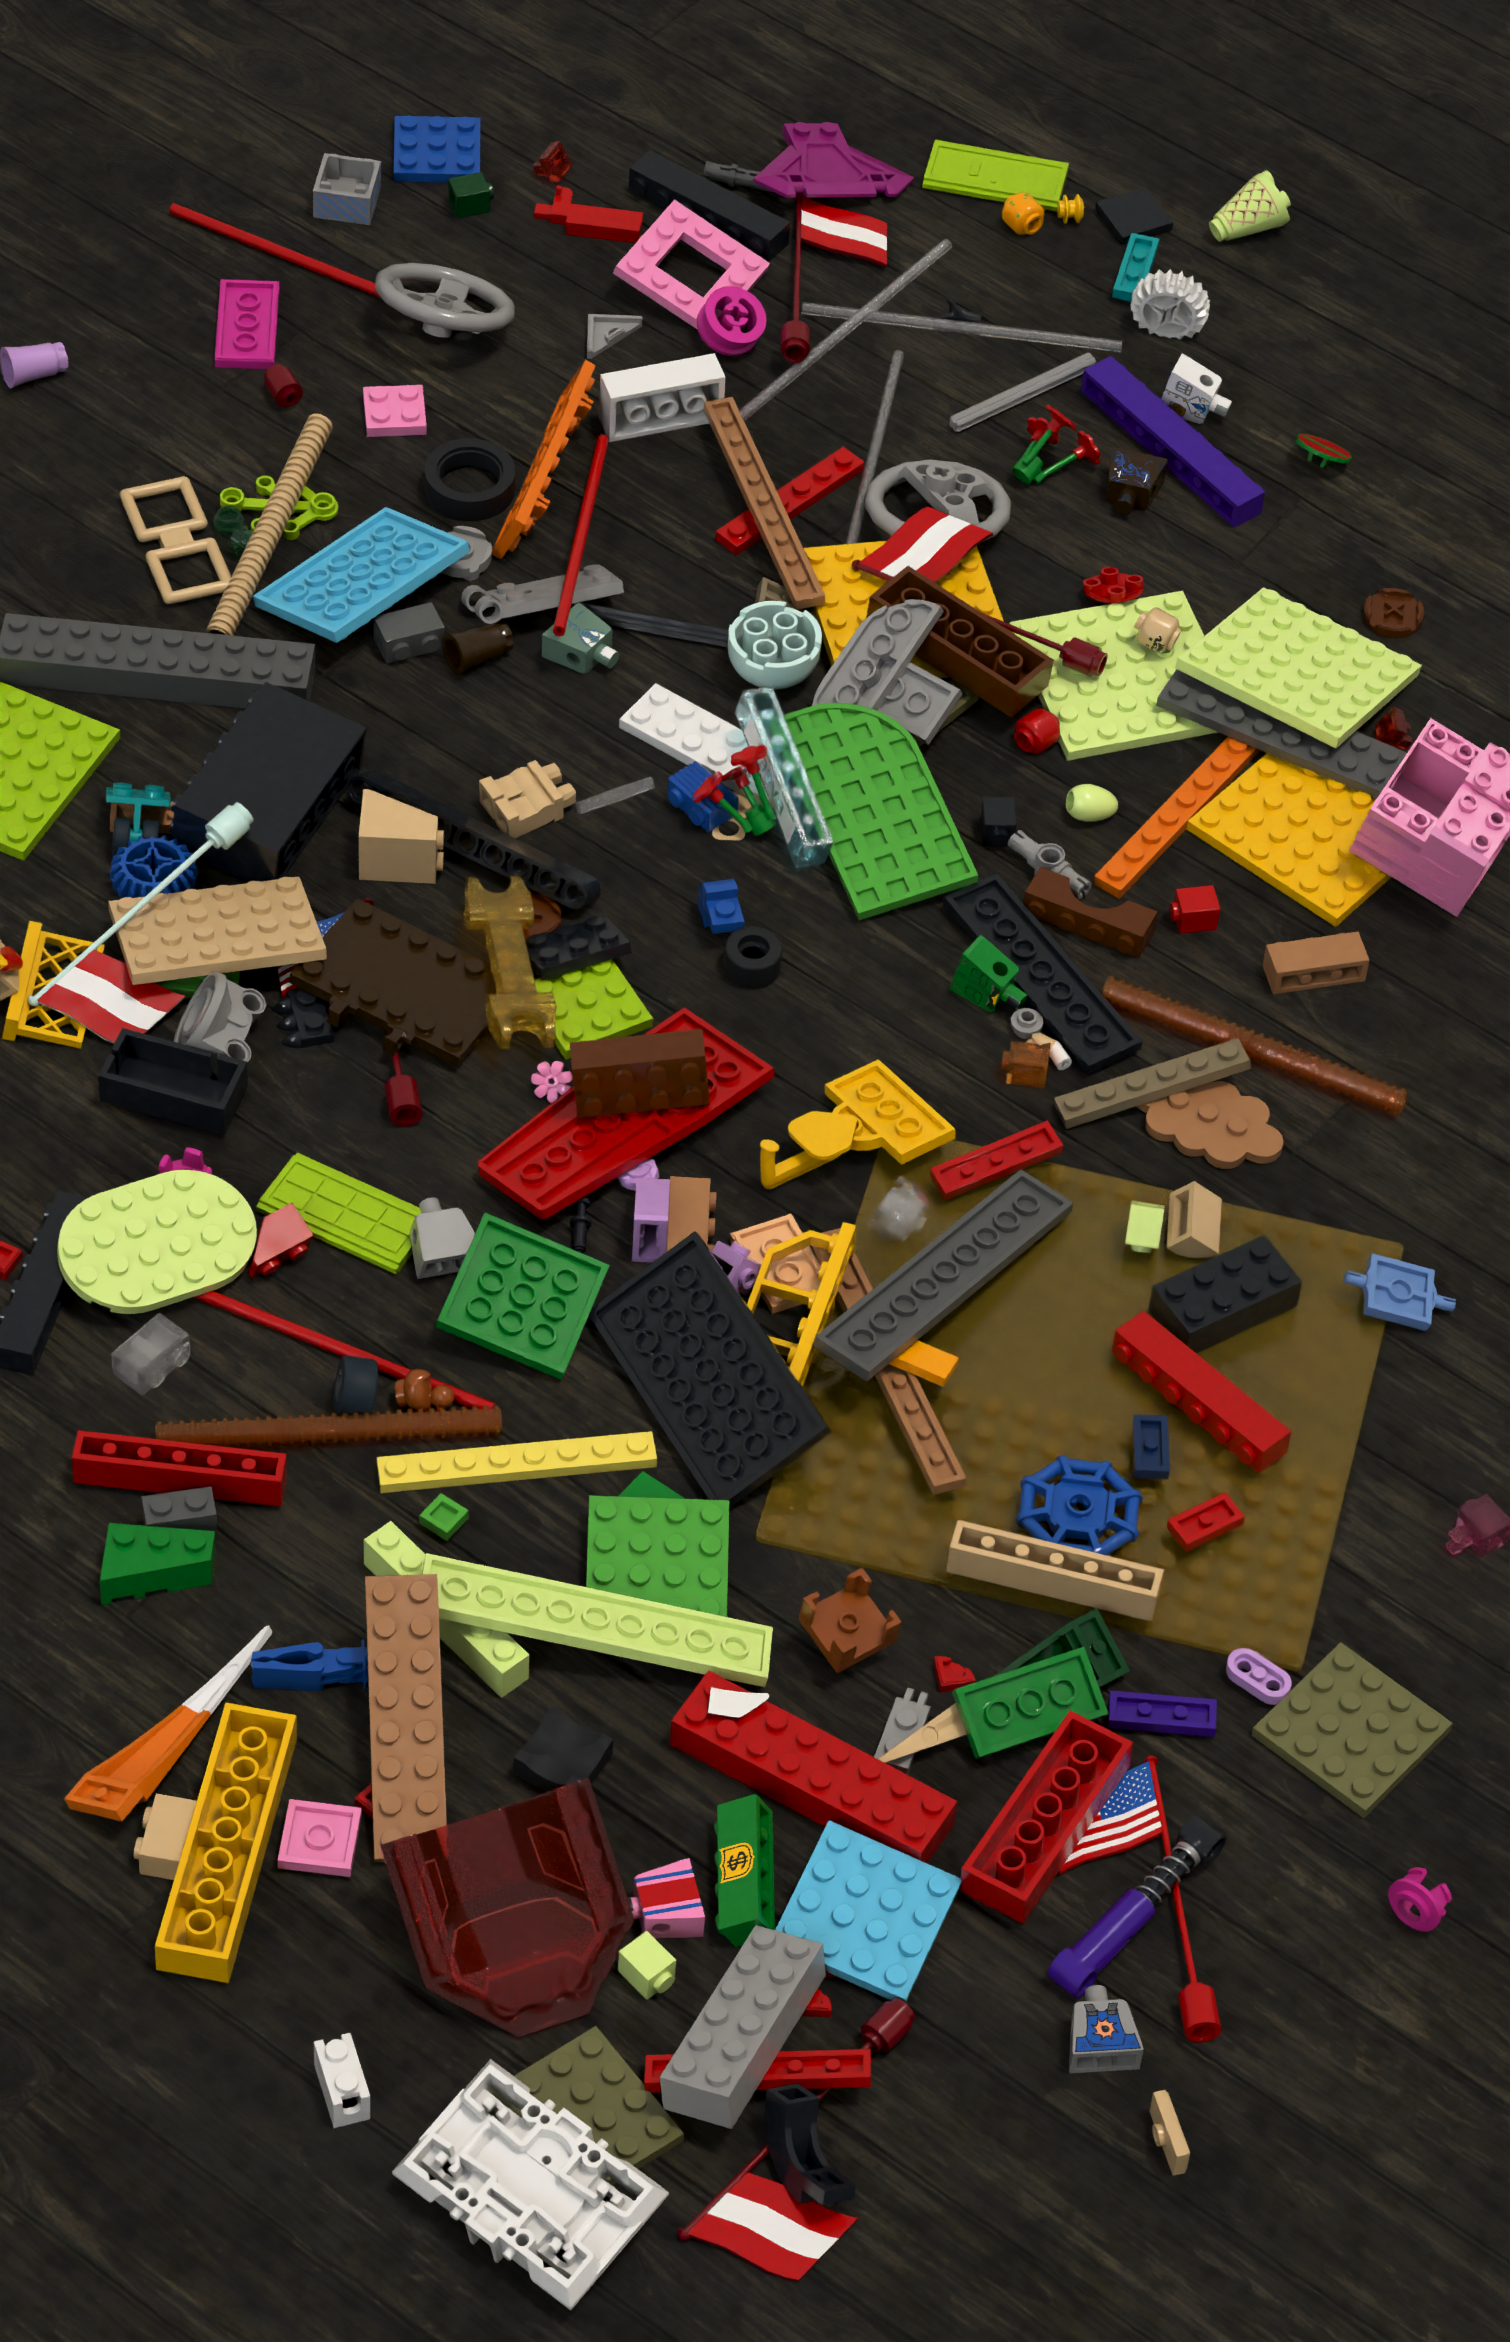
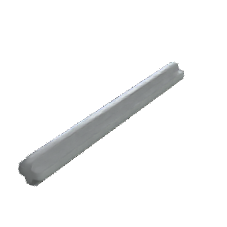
M1085 353L952 415L949 425L955 432H960L1082 375L1084 369L1095 364L1096 359L1092 357L1091 353Z

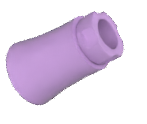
M48 342L22 347H1L0 366L6 384L9 388H13L32 380L53 376L57 372L66 371V368H68V356L61 342L53 344Z

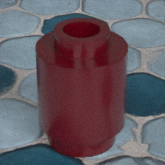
M275 364L266 370L264 384L275 402L280 407L295 405L303 395V388L291 370L281 364Z

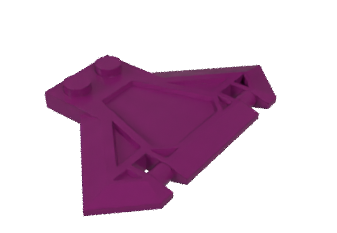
M797 122L784 124L782 134L788 147L753 178V182L783 197L795 198L796 193H803L806 198L876 197L877 193H884L887 197H897L914 181L915 177L849 146L838 123Z

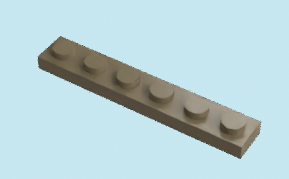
M1239 1038L1055 1097V1108L1065 1128L1068 1129L1251 1069L1250 1059Z

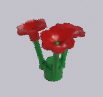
M1048 404L1045 408L1051 414L1052 420L1049 423L1042 417L1038 419L1029 417L1027 420V431L1032 435L1031 443L1022 457L1012 467L1014 475L1027 485L1033 480L1039 484L1045 477L1075 459L1079 461L1085 457L1094 465L1100 464V451L1094 444L1092 437L1080 430L1077 432L1079 447L1072 450L1071 455L1047 469L1041 470L1043 462L1037 456V453L1044 444H1057L1059 441V429L1062 426L1069 427L1074 431L1077 428L1071 420Z
M766 745L749 746L731 755V765L738 767L730 770L723 776L720 771L714 773L713 776H709L701 784V787L694 792L693 801L698 803L702 799L709 797L715 804L719 803L741 825L745 833L752 831L754 836H758L771 829L776 824L774 820L776 816L769 805L758 772L760 767L757 761L767 755ZM747 771L748 774H752L761 803H757L748 786L750 782L746 776ZM735 780L738 788L743 789L752 806L744 812L747 816L745 819L723 798L724 794L717 788L720 782Z

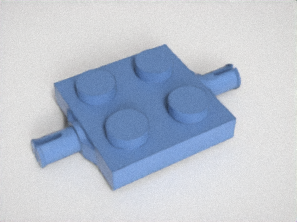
M1371 1253L1367 1259L1365 1275L1348 1269L1344 1274V1284L1361 1287L1363 1290L1364 1315L1427 1331L1431 1325L1433 1308L1452 1313L1456 1305V1299L1437 1294L1434 1285L1435 1270Z

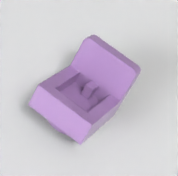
M717 1241L712 1253L733 1266L728 1278L738 1292L747 1295L755 1284L761 1264L748 1256L751 1251L743 1245L733 1241L731 1246L721 1241Z

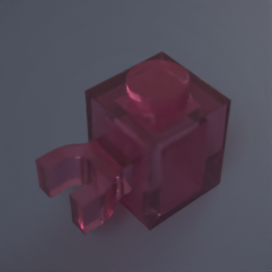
M1488 1494L1477 1500L1470 1499L1460 1507L1456 1527L1449 1531L1448 1534L1452 1540L1447 1542L1445 1547L1455 1556L1470 1545L1482 1558L1508 1543L1510 1537V1518Z

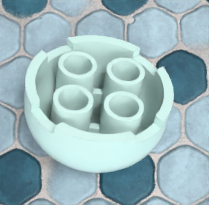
M763 601L742 609L740 616L735 619L732 625L730 624L728 634V654L737 673L749 683L765 689H785L804 681L817 666L822 641L820 625L808 611L805 610L802 613L796 609L786 607L787 602Z

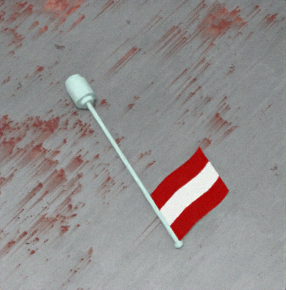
M238 802L233 806H226L205 825L207 830L205 836L208 841L36 995H30L28 997L29 1004L31 1006L41 1004L67 1015L102 1039L113 1044L122 1028L146 1034L186 996L163 988L155 982L133 985L126 963L100 953L96 949L211 846L217 849L222 847L227 850L249 831L250 824L254 822L249 811Z

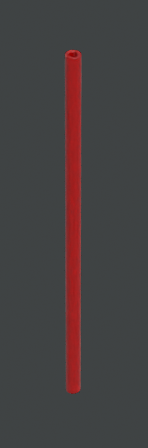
M173 203L170 207L169 213L381 298L375 291V283L178 204Z
M604 434L597 437L553 627V633L556 636H563L566 631L609 442L608 436Z
M210 1291L193 1297L341 1357L352 1356L374 1359L377 1362L379 1372L396 1379H405L406 1375L412 1371L218 1292ZM429 1377L432 1390L439 1385H446L454 1392V1402L489 1416L494 1413L496 1403Z

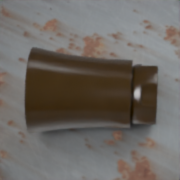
M502 622L465 631L445 633L442 638L444 658L450 669L457 675L490 659L500 657L503 653L511 651L514 647L512 632L508 625Z

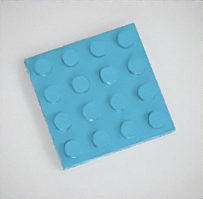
M828 1821L775 1930L822 1943L825 1970L828 1973L891 2001L894 1998H898L906 2003L957 1895L962 1880L839 1824Z

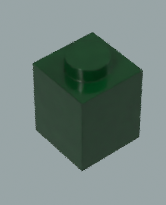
M482 172L448 178V201L457 219L490 212V200L494 199V192L491 183L486 182Z

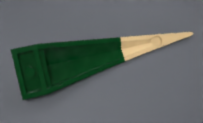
M1096 1608L1060 1627L994 1676L1081 1647H1085L1099 1687L1130 1672V1669ZM956 1703L882 1755L878 1760L887 1763L967 1735Z

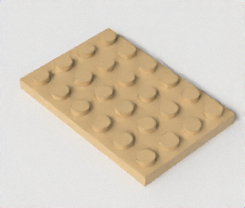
M282 877L276 880L261 882L250 881L245 884L230 886L219 885L214 888L187 889L183 892L168 894L159 893L116 931L133 985L209 975L212 971L228 973L327 959L326 946L300 877ZM124 897L120 900L109 901V913L113 925L144 897Z

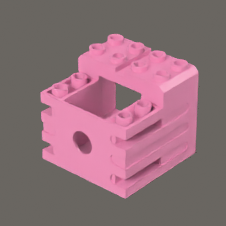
M1430 718L1370 808L1368 816L1364 820L1349 851L1458 917L1510 837V754L1504 748L1498 747L1491 742L1485 750H1482Z

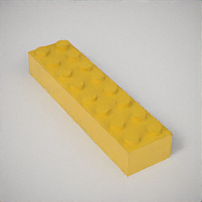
M225 1703L156 1940V1970L229 1983L296 1745V1715Z

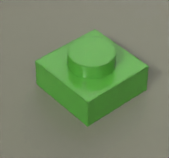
M440 1493L419 1515V1524L448 1541L468 1520L469 1510Z

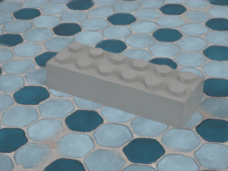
M755 1925L661 2074L660 2085L663 2109L726 2128H733L826 1976L822 1943Z

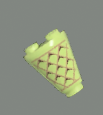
M1265 170L1253 176L1214 215L1213 220L1209 221V227L1219 242L1224 239L1228 241L1277 228L1290 221L1287 207L1291 203L1284 191H1278L1271 173Z

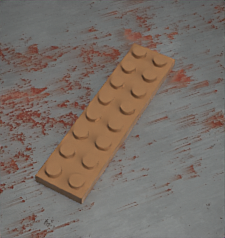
M437 1574L365 1576L374 1862H385L380 1845L433 1830L442 1860H448Z

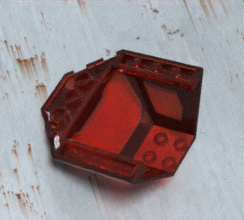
M589 1778L462 1821L380 1845L425 1989L516 2037L589 2014L595 2002L594 1999L618 1955V1950L634 1922L632 1910Z

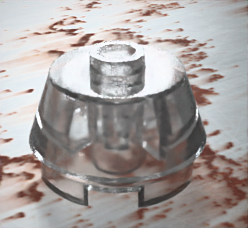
M899 1175L894 1182L899 1187L893 1186L892 1189L887 1191L873 1212V1215L878 1217V1219L871 1218L866 1225L877 1232L876 1236L904 1243L911 1232L918 1234L928 1217L923 1214L928 1208L930 1201L914 1180L910 1182Z

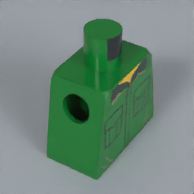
M982 935L962 954L949 988L951 991L988 1012H995L1003 1002L1017 1011L1028 997L1025 992L1014 985L1020 972L1018 966Z

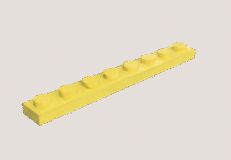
M652 1431L377 1457V1471L381 1493L657 1467V1455Z

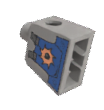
M1102 1985L1088 1987L1085 1990L1086 2001L1075 2003L1073 2008L1069 2072L1085 2073L1140 2069L1143 2045L1127 2001L1123 1999L1108 2000L1107 1989Z

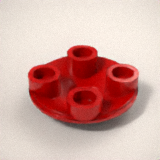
M1115 567L1102 568L1101 574L1083 581V592L1087 597L1106 603H1120L1139 597L1144 590L1142 576L1119 573V570Z

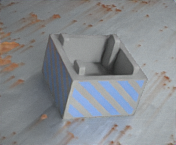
M324 153L313 189V218L370 225L381 189V161Z

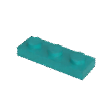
M1131 233L1113 288L1112 298L1132 301V294L1141 279H1145L1148 273L1151 272L1159 246V238Z

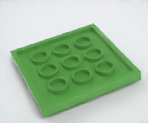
M589 1495L586 1587L727 1617L729 1500Z

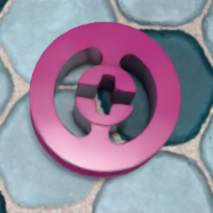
M725 286L713 291L697 316V329L702 340L712 350L726 356H740L749 352L766 327V313L760 301L747 290L735 286ZM717 309L722 311L718 318H716L715 314ZM745 324L748 328L747 333L741 332Z

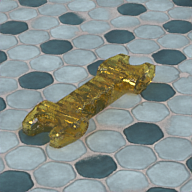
M519 875L510 876L508 890L501 893L489 892L484 889L476 877H466L465 910L463 915L466 929L468 931L483 930L497 994H487L485 1001L486 1020L490 1033L500 1049H510L511 1034L521 1030L535 1034L540 1040L541 1045L545 1048L554 1047L557 1009L555 997L552 992L537 993L523 929H532L534 923V909L530 892Z

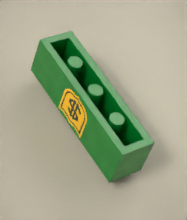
M757 1794L717 1805V1820L714 1823L715 1833L718 1838V1851L715 1852L718 1882L715 1884V1892L719 1914L715 1917V1922L719 1933L724 1935L735 1947L742 1946L755 1925L775 1930L773 1811Z

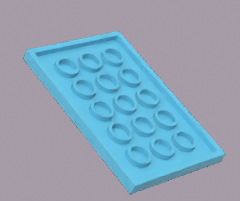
M385 507L253 596L255 607L338 643L362 625L369 623L371 619L384 610L391 608L400 599L413 593L419 586L435 578L441 571L457 563L460 558L470 552L468 541Z

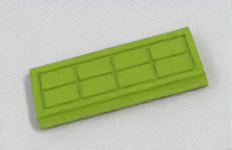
M935 140L922 188L1005 202L1008 197L1024 192L1030 194L1044 210L1057 212L1058 200H1061L1069 163Z
M300 1153L292 1156L256 1205V1211L268 1216L293 1203L313 1233V1237L394 1274L402 1269L413 1254L410 1230L415 1216L422 1214L419 1207Z

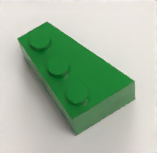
M109 1523L100 1576L101 1605L111 1604L112 1599L134 1595V1599L146 1597L145 1593L163 1589H167L169 1593L212 1585L216 1559L215 1531Z

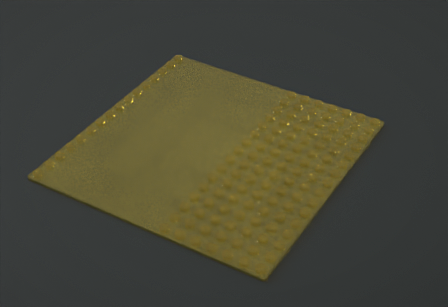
M952 1140L902 1165L883 1147H880L855 1223V1254L872 1288L874 1289L1016 1172L945 1201L930 1177V1168L979 1149L982 1146ZM1041 1161L1022 1169L1072 1201V1212L918 1339V1341L959 1357L958 1366L944 1387L916 1376L967 1478L965 1487L935 1495L932 1494L875 1375L870 1380L865 1381L819 1349H816V1360L814 1363H811L803 1389L832 1430V1433L774 1475L756 1530V1540L758 1542L1077 1619L1096 1608L946 1572L949 1548L958 1520L1032 1537L1024 1528H1020L1016 1522L1022 1492L1020 1482L1023 1477L1033 1475L1054 1462L1057 1456L1066 1455L1067 1458L1102 1463L1107 1460L1113 1463L1112 1467L1133 1489L1141 1492L1143 1498L1139 1504L1137 1523L1139 1536L1134 1542H1127L1107 1556L1164 1569L1152 1622L1098 1609L1106 1626L1225 1655H1230L1231 1652L1239 1648H1248L1280 1668L1300 1671L1303 1667L1386 1325V1320L1363 1314L1364 1294L1362 1288L1344 1284L1343 1278L1347 1269L1365 1275L1367 1259L1371 1253L1401 1261L1404 1247L1400 1243L1222 1202L1219 1254L1206 1258L1185 1257L1167 1249L1170 1193L1173 1192L1172 1190L1047 1161ZM1131 1200L1165 1205L1159 1248H1151V1253L1133 1251L1130 1244H1125ZM1265 1234L1302 1280L1298 1306L1196 1353L1292 1431L1287 1453L1258 1474L1249 1465L1242 1463L1238 1456L1226 1446L1219 1444L1203 1427L1192 1422L1188 1415L1175 1404L1168 1402L1152 1385L1145 1383L1130 1367L1118 1361L1111 1351L1116 1329L1143 1310L1154 1318L1148 1311L1153 1285ZM835 1297L833 1313L830 1312L824 1329L844 1313L837 1297ZM1133 1414L1168 1416L1170 1460L1168 1480L1134 1478ZM1059 1474L1046 1483L1050 1485L1054 1482L1055 1486L1061 1482L1062 1476ZM1106 1480L1103 1482V1487L1108 1492L1111 1490L1113 1493H1117ZM1226 1492L1245 1516L1244 1524L1185 1552L1166 1528L1168 1519ZM1036 1494L1034 1509L1044 1507L1045 1497ZM1080 1502L1076 1503L1075 1507H1072L1077 1511L1087 1510L1083 1507V1503ZM1116 1506L1114 1516L1124 1520L1125 1506ZM1046 1520L1038 1522L1052 1537H1054L1055 1534L1050 1530L1049 1524ZM1108 1529L1107 1531H1105L1104 1535L1098 1539L1099 1543L1103 1542L1104 1540L1111 1537L1117 1532ZM1066 1537L1063 1540L1064 1543L1089 1546L1087 1540Z

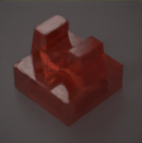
M557 141L550 143L538 158L539 162L534 163L532 167L537 176H547L550 183L559 182L571 168L572 163L561 142Z
M1393 707L1375 724L1378 741L1404 750L1413 743V738L1407 736V733L1411 730V724L1405 721L1403 710Z

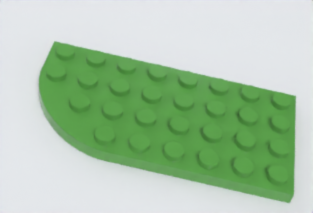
M848 703L813 705L771 719L772 730L858 920L978 882V873L917 742L901 724L874 709Z

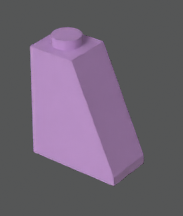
M636 1178L632 1262L653 1263L666 1253L669 1179Z

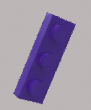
M1110 1691L1108 1728L1215 1737L1217 1699Z

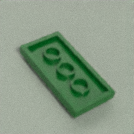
M1085 1647L952 1691L975 1759L1053 1734L1070 1710L1090 1721L1109 1714Z

